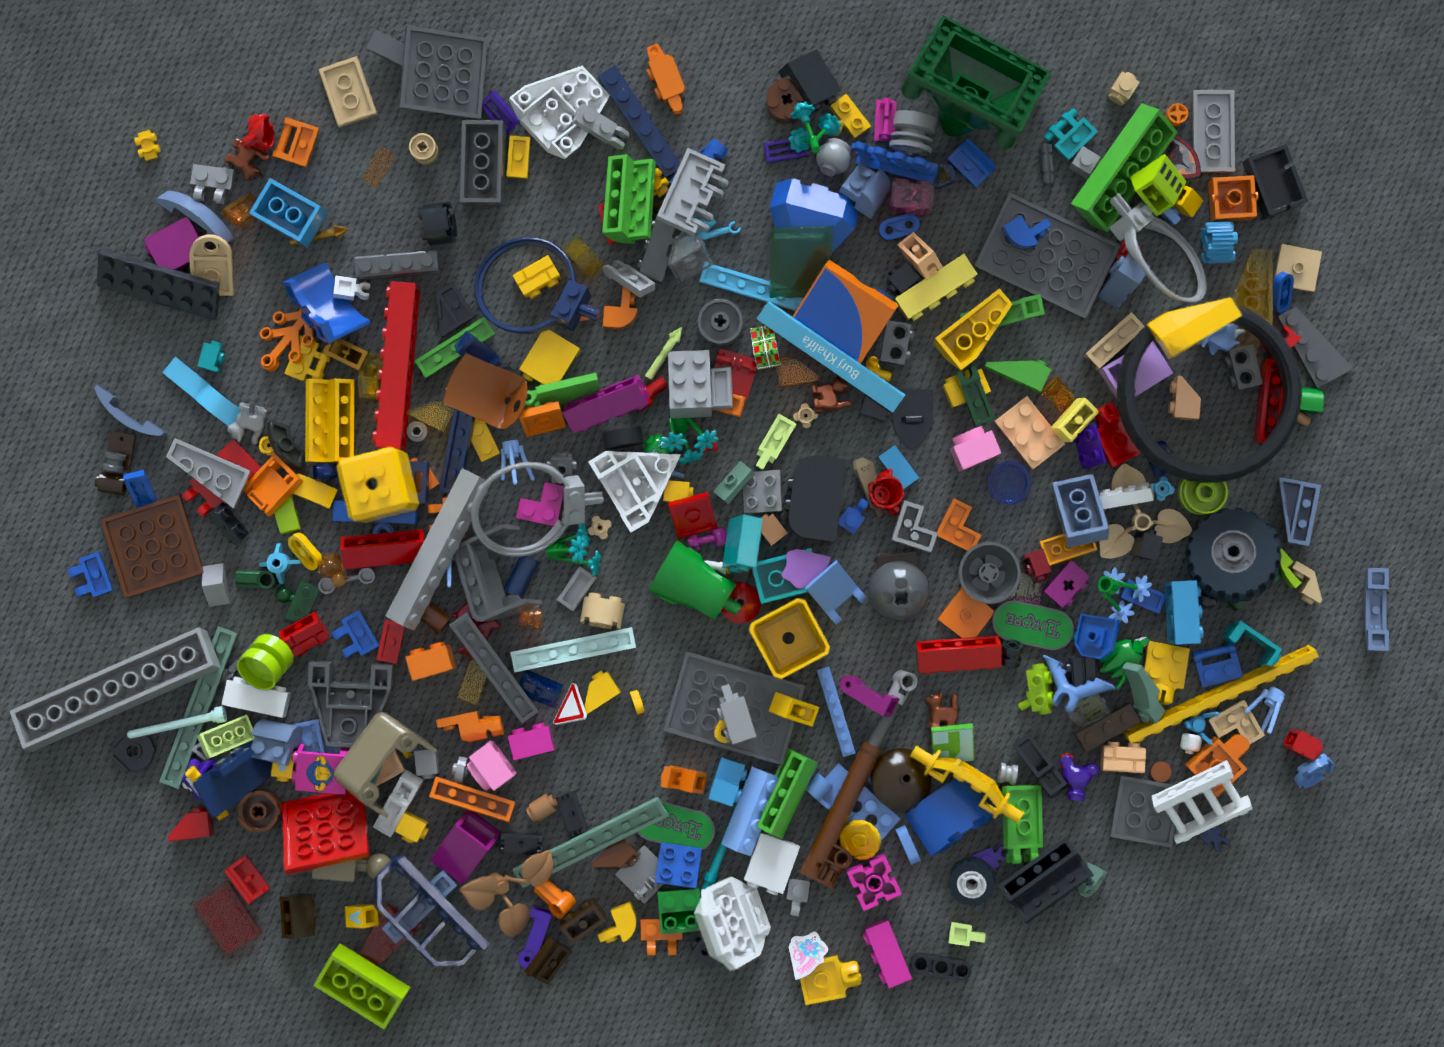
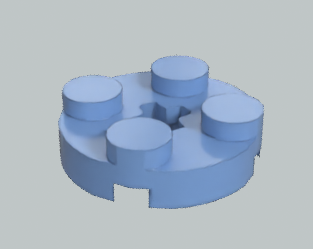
M1320 754L1313 762L1309 764L1307 762L1303 763L1297 768L1299 773L1295 776L1294 781L1299 788H1302V786L1309 788L1324 779L1323 774L1326 771L1330 774L1335 765L1326 754Z

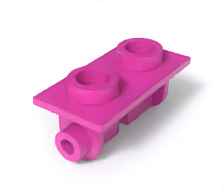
M891 98L876 100L874 141L890 142L893 140L891 133L895 132L893 121L897 101H891Z

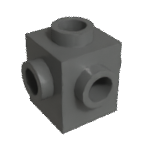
M557 451L555 454H551V460H547V465L557 469L563 477L573 476V472H576V460H572V454H568L567 451ZM551 476L552 483H558L557 480Z

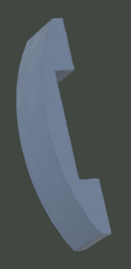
M167 191L156 198V202L169 212L173 213L178 209L207 230L206 235L219 236L228 244L233 241L234 238L222 220L196 199L175 191Z
M95 386L94 389L101 403L121 423L133 430L151 436L166 437L168 433L150 421H146L142 426L114 406L118 400L115 395L102 386Z
M1367 568L1364 632L1367 651H1389V630H1387L1386 590L1389 589V569Z
M444 870L430 882L444 898L457 886ZM424 895L398 921L408 933L436 908L434 905L430 906L423 899ZM389 922L382 928L395 944L403 938Z

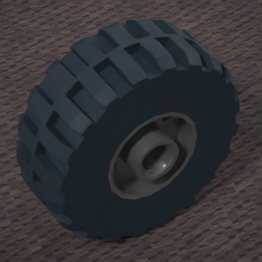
M1235 507V510L1222 508L1220 512L1209 513L1207 518L1201 519L1196 524L1195 529L1189 535L1185 556L1187 571L1193 581L1197 580V585L1204 591L1203 594L1209 598L1211 596L1217 598L1216 601L1223 603L1224 600L1231 601V604H1237L1243 600L1245 602L1251 601L1253 597L1262 595L1273 584L1278 574L1282 555L1277 533L1274 528L1268 525L1269 522L1264 517H1257V513L1251 510L1248 513L1242 511L1243 508ZM1229 554H1236L1237 557H1231Z

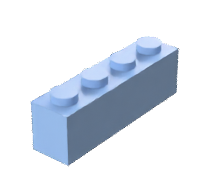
M755 767L751 768L721 844L736 852L749 856L752 855L762 830L757 825L779 777Z

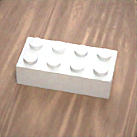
M1149 482L1142 483L1141 486L1117 487L1111 491L1110 489H1105L1100 493L1103 509L1154 500L1153 486Z

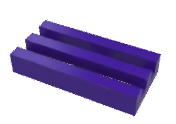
M492 91L482 101V110L491 120H499V118L489 108L487 103L490 104L495 113L508 126L506 128L507 135L516 128V125L520 124L516 115L496 91Z
M788 138L763 143L767 164L807 157V151L802 150L800 153L770 158V155L795 150H792L790 147L769 150L768 147L790 143Z

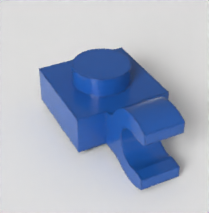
M862 498L854 509L848 506L840 517L838 524L854 535L865 520L861 513L869 502Z

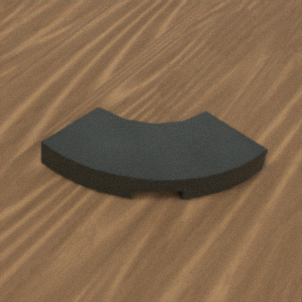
M270 420L267 424V434L272 449L286 465L300 471L303 466L305 450L299 448L293 442L289 426Z

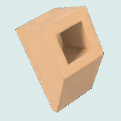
M1182 376L1174 377V381L1170 382V393H1173L1172 401H1169L1168 413H1171V419L1198 420L1200 417L1201 398Z

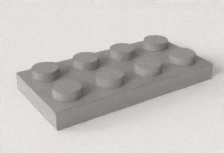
M1234 90L1192 91V147L1198 155L1201 173L1235 172Z

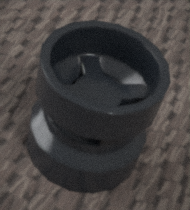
M1016 640L1004 641L1002 643V665L1008 668L1019 667L1021 665L1020 654L1023 652V644Z

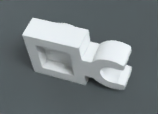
M336 276L333 298L354 300L355 295L362 300H368L369 293H364L362 290H369L370 284L366 282L356 284L355 278Z

